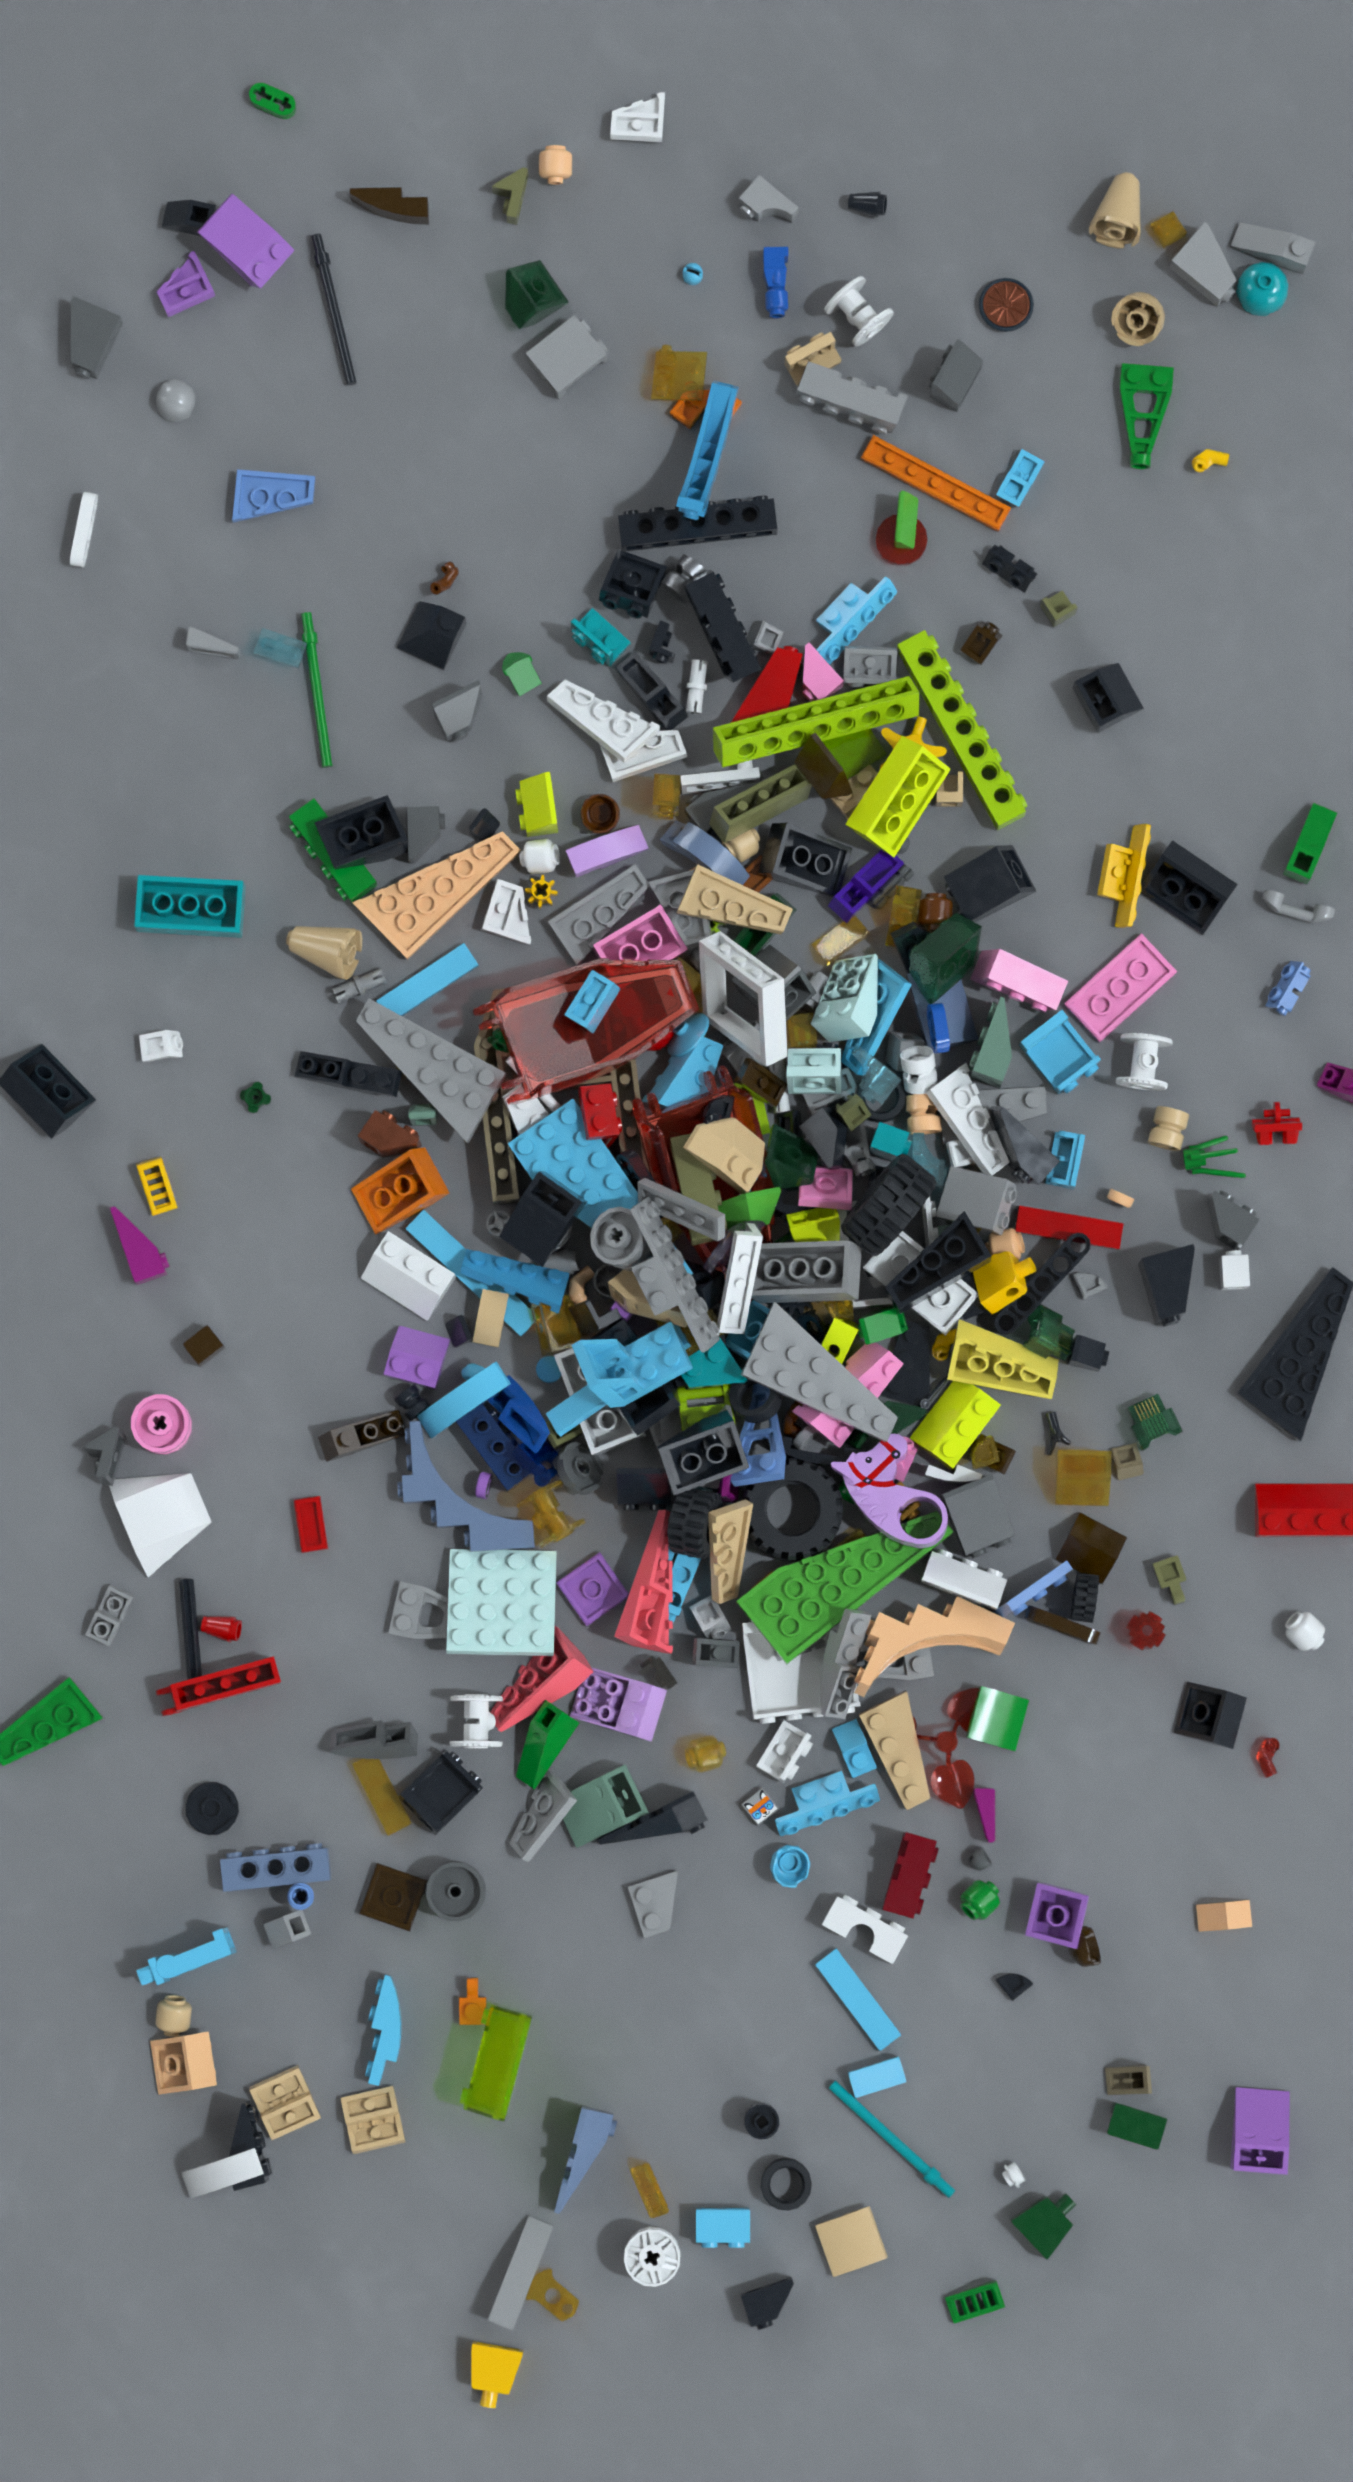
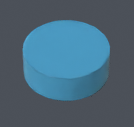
M546 1356L537 1363L536 1373L541 1381L554 1383L562 1376L555 1357Z

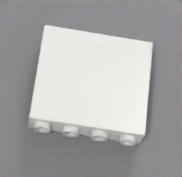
M752 1622L742 1623L753 1720L759 1719L760 1724L776 1722L775 1717L786 1716V1721L802 1719V1714L812 1713L813 1718L823 1717L821 1714L820 1686L823 1655L825 1654L826 1646L820 1649L811 1648L812 1651L797 1656L786 1665L783 1660L777 1661L774 1654L775 1650ZM840 1623L837 1626H835L832 1630L838 1631ZM830 1631L824 1635L826 1645ZM853 1693L847 1713H855V1707L861 1706L858 1694Z

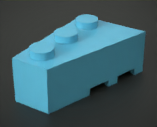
M704 1037L689 1053L680 1057L671 1056L668 1060L669 1065L662 1075H658L655 1080V1086L649 1095L644 1096L642 1102L681 1118L700 1120L723 1045Z

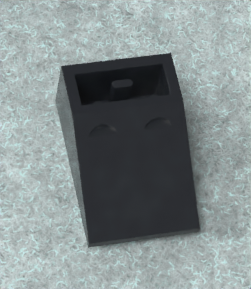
M539 1171L522 1195L499 1237L543 1267L588 1201L547 1172Z
M250 2101L241 2104L229 2157L255 2148L264 2174L232 2185L234 2191L266 2183L270 2180L269 2176L272 2174L269 2158L264 2159L262 2149L266 2147L262 2131L257 2132L255 2124L259 2121L256 2105L251 2106Z

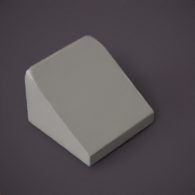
M754 621L747 641L754 649L773 655L784 632L765 621Z

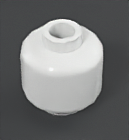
M549 839L528 841L525 843L523 851L519 853L520 864L522 867H526L530 874L552 872L556 865L560 863L558 846Z
M1296 1612L1287 1620L1285 1635L1299 1650H1316L1323 1644L1325 1627L1312 1613Z

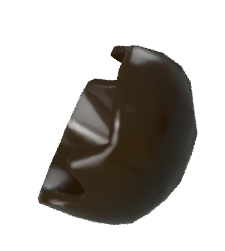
M1082 1926L1077 1949L1068 1947L1069 1955L1081 1967L1099 1965L1101 1963V1956L1094 1931L1091 1927Z

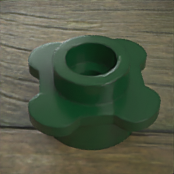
M497 1028L493 1031V1036H489L487 1039L488 1043L496 1050L509 1053L511 1047L516 1045L515 1035L506 1028Z
M254 1082L247 1090L240 1092V1099L247 1103L248 1110L251 1113H257L261 1106L268 1105L271 1102V1096L264 1092L263 1085L260 1082ZM254 1095L258 1096L257 1100L253 1099Z

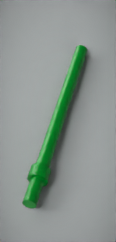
M305 612L301 614L304 631L301 634L303 646H306L322 768H328L333 765L316 649L318 637L317 632H314L312 613Z

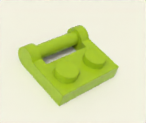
M731 1384L687 1390L685 1387L677 1388L681 1404L679 1412L682 1431L703 1418L719 1413L725 1405L731 1406L729 1401ZM723 1396L724 1404L691 1408L687 1406V1400ZM731 1406L732 1415H733V1420H734V1422H735L734 1410H733V1407Z

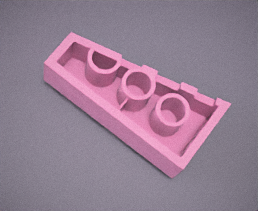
M875 1342L863 1345L846 1361L845 1368L878 1398L904 1363L889 1350ZM798 1405L792 1410L800 1419L817 1431L819 1435L838 1448L843 1445L855 1429L806 1405L802 1407Z

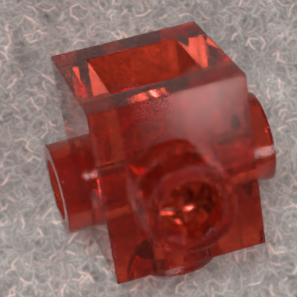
M1151 1611L1147 1614L1142 1612L1139 1616L1134 1614L1126 1626L1129 1629L1126 1636L1131 1639L1129 1643L1141 1651L1145 1648L1150 1650L1153 1646L1158 1648L1166 1636L1162 1632L1165 1628L1161 1624L1163 1619ZM1145 1625L1152 1628V1633L1149 1636L1144 1635L1142 1632V1628Z

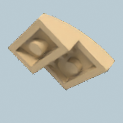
M298 2065L249 2087V2091L271 2140L321 2118Z
M393 2086L341 2098L353 2154L406 2142Z
M870 2206L815 2225L833 2277L888 2258Z

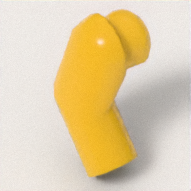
M1206 449L1193 458L1192 467L1196 472L1200 473L1213 464L1227 467L1230 454Z
M957 1328L950 1330L946 1336L941 1333L936 1337L932 1347V1355L938 1361H944L948 1358V1352L951 1344L954 1343Z

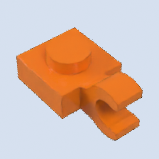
M467 1978V1997H459V2025H486V1997H478V1978Z

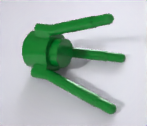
M1222 1136L1198 1145H1191L1189 1149L1183 1150L1185 1171L1192 1170V1175L1209 1174L1234 1178L1246 1177L1245 1173L1201 1168V1166L1206 1165V1158L1238 1152L1237 1148L1211 1152L1202 1150L1227 1141L1228 1136Z

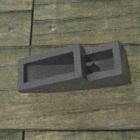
M380 1720L332 1730L330 1751L335 1755L362 1759H394L417 1756L418 1734L411 1722L386 1727L383 1721Z

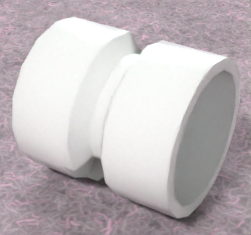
M919 1045L906 1048L901 1052L900 1058L902 1070L904 1071L905 1091L911 1094H925L938 1083L932 1048Z

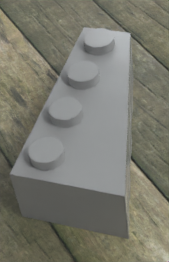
M808 361L795 395L800 397L799 400L808 405L817 403L824 406L823 410L834 415L842 413L848 416L847 419L859 425H862L863 422L872 425V430L881 434L893 432L908 395L899 393L898 397L892 396L887 388L879 385L868 388L866 387L867 384L861 379L850 376L846 380L842 379V373Z

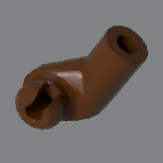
M449 561L441 567V571L445 576L430 585V590L433 594L438 595L450 589L459 575V569L454 566L453 562Z

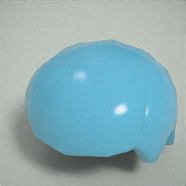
M785 1845L779 1848L772 1855L769 1866L772 1877L783 1887H797L801 1881L808 1877L810 1869L808 1854L799 1846Z

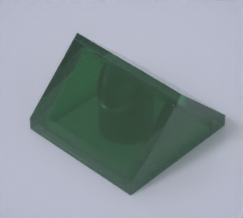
M773 1124L770 1130L765 1164L774 1188L780 1187V1189L811 1185L815 1176L818 1159L817 1151L814 1147L809 1146L803 1138Z

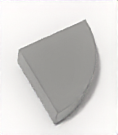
M1082 1272L1073 1275L1083 1299L1108 1289L1106 1283L1093 1274Z

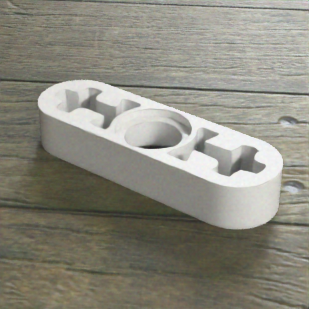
M83 493L70 556V565L84 567L86 564L97 509L98 494Z

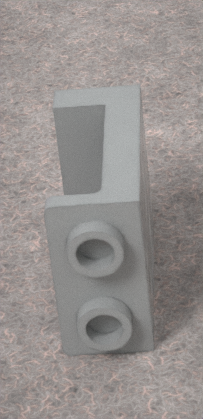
M575 315L526 352L527 362L558 399L567 393V388L600 362L602 364L607 362L606 352L608 350L600 339L595 341L590 335L592 330L583 319L579 321Z
M951 1166L936 1217L952 1224L965 1211L974 1227L1002 1235L1009 1223L1011 1204L1016 1200V1185L1008 1179Z

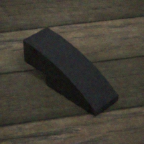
M636 652L615 667L626 684L666 731L674 729L688 717L685 708Z

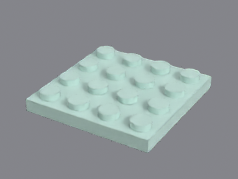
M450 1549L447 1654L554 1656L557 1551L495 1550L471 1552V1549Z

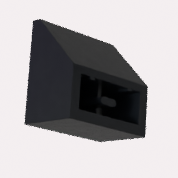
M1119 663L1097 669L1074 682L1073 690L1097 733L1144 709Z

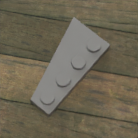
M1045 1087L979 1090L978 1098L983 1109H987L989 1116V1108L991 1106L1004 1107L1019 1122L1047 1114ZM941 1115L942 1144L945 1146L947 1142L959 1139ZM990 1116L988 1121L991 1125L992 1130L994 1131L995 1127Z

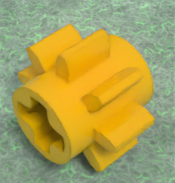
M544 875L538 881L531 878L532 888H525V893L532 894L528 903L537 902L539 909L545 903L552 906L551 896H558V891L551 890L555 881L546 882ZM538 887L542 890L547 888L545 897L541 894L536 896Z

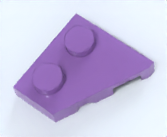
M195 251L190 252L188 255L189 259L180 269L177 267L171 274L169 281L164 282L157 291L168 317L215 296L214 290Z

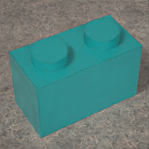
M879 1122L869 1153L889 1161H893L900 1154L907 1155L912 1143L911 1140H908L909 1132Z

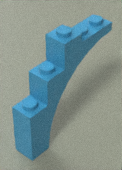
M715 380L711 384L693 457L677 500L676 507H679L678 511L684 513V517L699 520V516L704 517L706 515L722 451L725 448L739 386Z

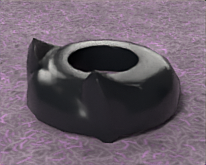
M812 1309L803 1313L797 1322L820 1344L824 1341L830 1324L825 1325L824 1321L815 1314L816 1310ZM810 1321L817 1325L818 1332L812 1328Z

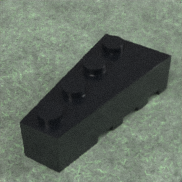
M708 570L683 582L684 590L724 677L734 683L761 670L757 661V654L745 637L747 632L742 622H738L734 614L736 608L731 598H726L723 591L725 584L720 574L715 575L714 571Z
M965 1211L928 1245L915 1260L909 1263L885 1286L886 1293L898 1314L905 1312L991 1262V1254Z

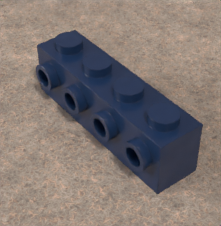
M485 1401L457 1420L456 1423L505 1489L510 1492L534 1474L531 1469L534 1463L526 1453L520 1455L515 1448L519 1443L510 1431L506 1434L499 1427L502 1424L498 1419L499 1416L494 1410L490 1413L483 1405L487 1402Z

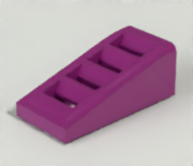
M732 1474L720 1479L717 1493L721 1496L722 1502H738L740 1486L735 1487L731 1483Z
M973 1788V1795L985 1838L988 1843H994L995 1790Z

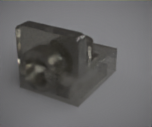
M651 1656L639 1664L642 1668L638 1671L640 1676L655 1668L657 1672L653 1676L661 1688L667 1686L670 1690L678 1684L661 1657L655 1660Z

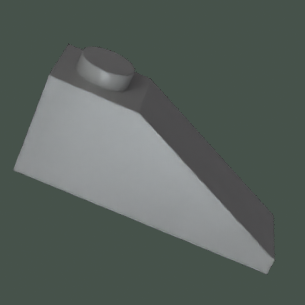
M1239 223L1230 248L1304 274L1316 242L1289 232Z

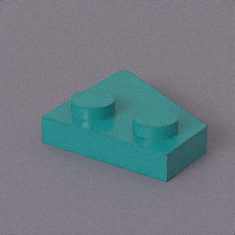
M721 1338L709 1350L703 1353L698 1350L690 1355L689 1360L693 1368L680 1375L689 1389L705 1386H723L724 1384L734 1383L743 1384L747 1382V1378L741 1376L742 1370Z

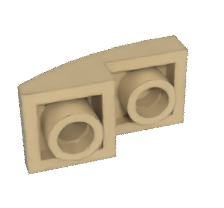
M486 1289L482 1290L473 1343L499 1348L509 1294Z

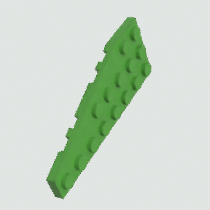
M935 1511L901 1524V1527L909 1536L925 1539L931 1537L939 1530L942 1517ZM947 1526L945 1535L937 1544L922 1549L902 1545L888 1538L882 1532L857 1539L827 1550L824 1553L776 1569L738 1599L736 1603L787 1665L841 1622L845 1609L857 1610L953 1534V1530Z

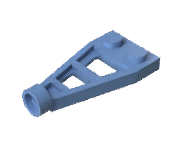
M759 1383L753 1385L752 1401L749 1410L757 1409L765 1404L769 1398V1388ZM777 1413L769 1419V1428L753 1430L755 1423L744 1422L739 1438L749 1468L732 1474L731 1483L735 1487L784 1479L786 1454ZM769 1439L771 1448L769 1453L749 1456V1450L753 1441Z

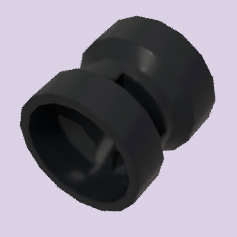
M415 1384L408 1387L394 1399L398 1406L406 1410L405 1416L409 1421L415 1419L431 1406L426 1399L420 1398V1390Z

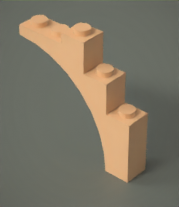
M958 1596L952 1605L947 1603L942 1615L918 1604L914 1613L908 1612L903 1623L879 1612L875 1621L870 1619L866 1631L868 1637L864 1645L869 1648L863 1660L868 1661L865 1669L860 1667L854 1679V1682L858 1683L854 1693L865 1697L873 1681L886 1667L902 1656L919 1649L938 1645H962L979 1648L1000 1656L1015 1623Z

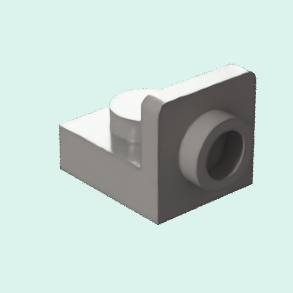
M712 1595L689 1607L706 1639L719 1640L732 1630L718 1603L712 1600Z

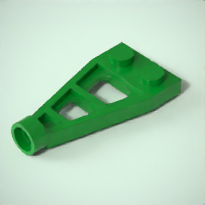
M1122 363L1119 392L1130 449L1131 468L1144 470L1151 467V453L1172 394L1174 367ZM1135 393L1156 395L1157 402L1151 413H1139L1136 411L1133 400ZM1136 420L1150 421L1152 423L1148 438H1137L1135 436L1134 423Z

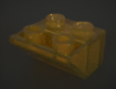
M1057 1450L1055 1505L1109 1506L1111 1451Z

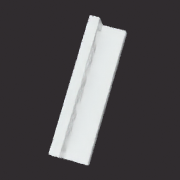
M747 1223L745 1231H734L717 1321L720 1333H745L763 1239L762 1234L754 1223Z

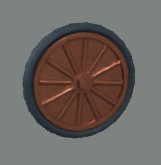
M1001 278L992 281L984 288L979 298V310L983 320L993 329L1008 332L1021 328L1028 322L1033 313L1034 302L1029 289L1020 281L1012 278Z

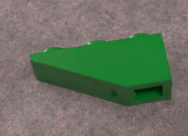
M1316 803L1312 804L1283 875L1306 885L1308 884L1321 856L1337 812Z
M545 1700L530 1723L516 1777L535 1790L579 1725V1722Z

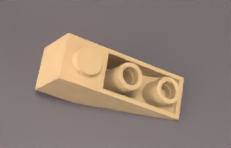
M622 1270L608 1282L610 1296L627 1312L666 1323L671 1321L674 1325L681 1327L687 1326V1322L678 1305L656 1316L654 1315L633 1271Z

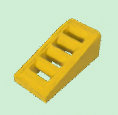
M159 1156L137 1163L136 1166L152 1216L178 1208L162 1157ZM159 1166L160 1171L145 1175L144 1170ZM162 1176L163 1181L148 1185V1180ZM166 1187L167 1191L151 1195L150 1191ZM169 1197V1202L155 1206L154 1201Z

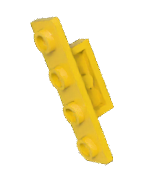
M1149 824L1133 826L1129 848L1115 844H1106L1097 895L1119 901L1115 920V927L1117 928L1132 927L1136 919V904L1141 892V877L1146 866L1147 846L1151 840V825Z

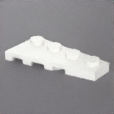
M965 1063L929 1089L926 1094L982 1173L993 1176L1007 1165L1009 1160L997 1132L991 1128L988 1121L990 1116L987 1109L982 1107L978 1098L979 1090L975 1083L972 1084L968 1074L970 1070L967 1063Z

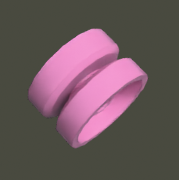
M155 1394L144 1398L135 1407L131 1416V1430L135 1440L143 1448L155 1454L168 1455L179 1451L188 1442L192 1433V1420L189 1411L180 1401L169 1395ZM161 1420H164V1423L167 1425L164 1430L158 1429L157 1426Z

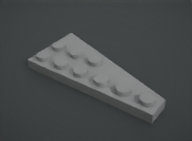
M368 998L356 1022L459 1135L469 1143L507 1074Z
M773 1302L741 1376L883 1442H887L898 1417L776 1302Z

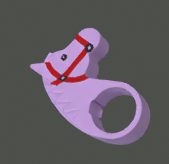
M890 1434L887 1442L880 1441L879 1444L868 1452L857 1454L852 1452L846 1462H831V1468L844 1478L845 1486L857 1507L867 1520L888 1538L902 1545L922 1549L937 1544L945 1535L948 1526V1514L944 1503L932 1493L894 1484L897 1474V1463L904 1460L908 1452L907 1441L901 1435ZM913 1502H929L940 1511L942 1516L941 1526L931 1537L925 1539L913 1538L902 1529L900 1524L902 1513L900 1511H903Z

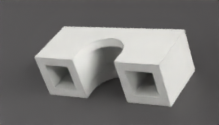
M845 1894L842 1899L837 1896L821 1925L845 1938L853 1926L857 1924L869 1926L873 1931L874 1940L868 1951L893 1964L908 1935L903 1933L906 1928L892 1920L889 1925L880 1920L882 1915L870 1908H867L866 1912L857 1908L858 1901Z

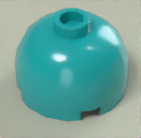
M1260 262L1252 264L1243 271L1237 282L1236 295L1245 311L1252 315L1267 316L1282 308L1288 296L1289 285L1286 275L1279 267L1272 263Z

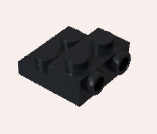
M617 549L601 587L598 601H601L610 610L617 608L626 610L628 615L633 618L639 619L642 616L648 618L667 566Z

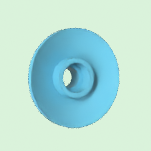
M698 1013L679 1021L674 1026V1035L667 1044L668 1053L673 1057H680L693 1050L701 1042L708 1030V1017L705 1014Z

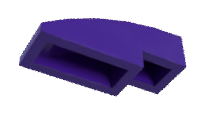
M880 850L833 897L828 907L843 921L848 923L905 863L898 856L892 857L883 850Z

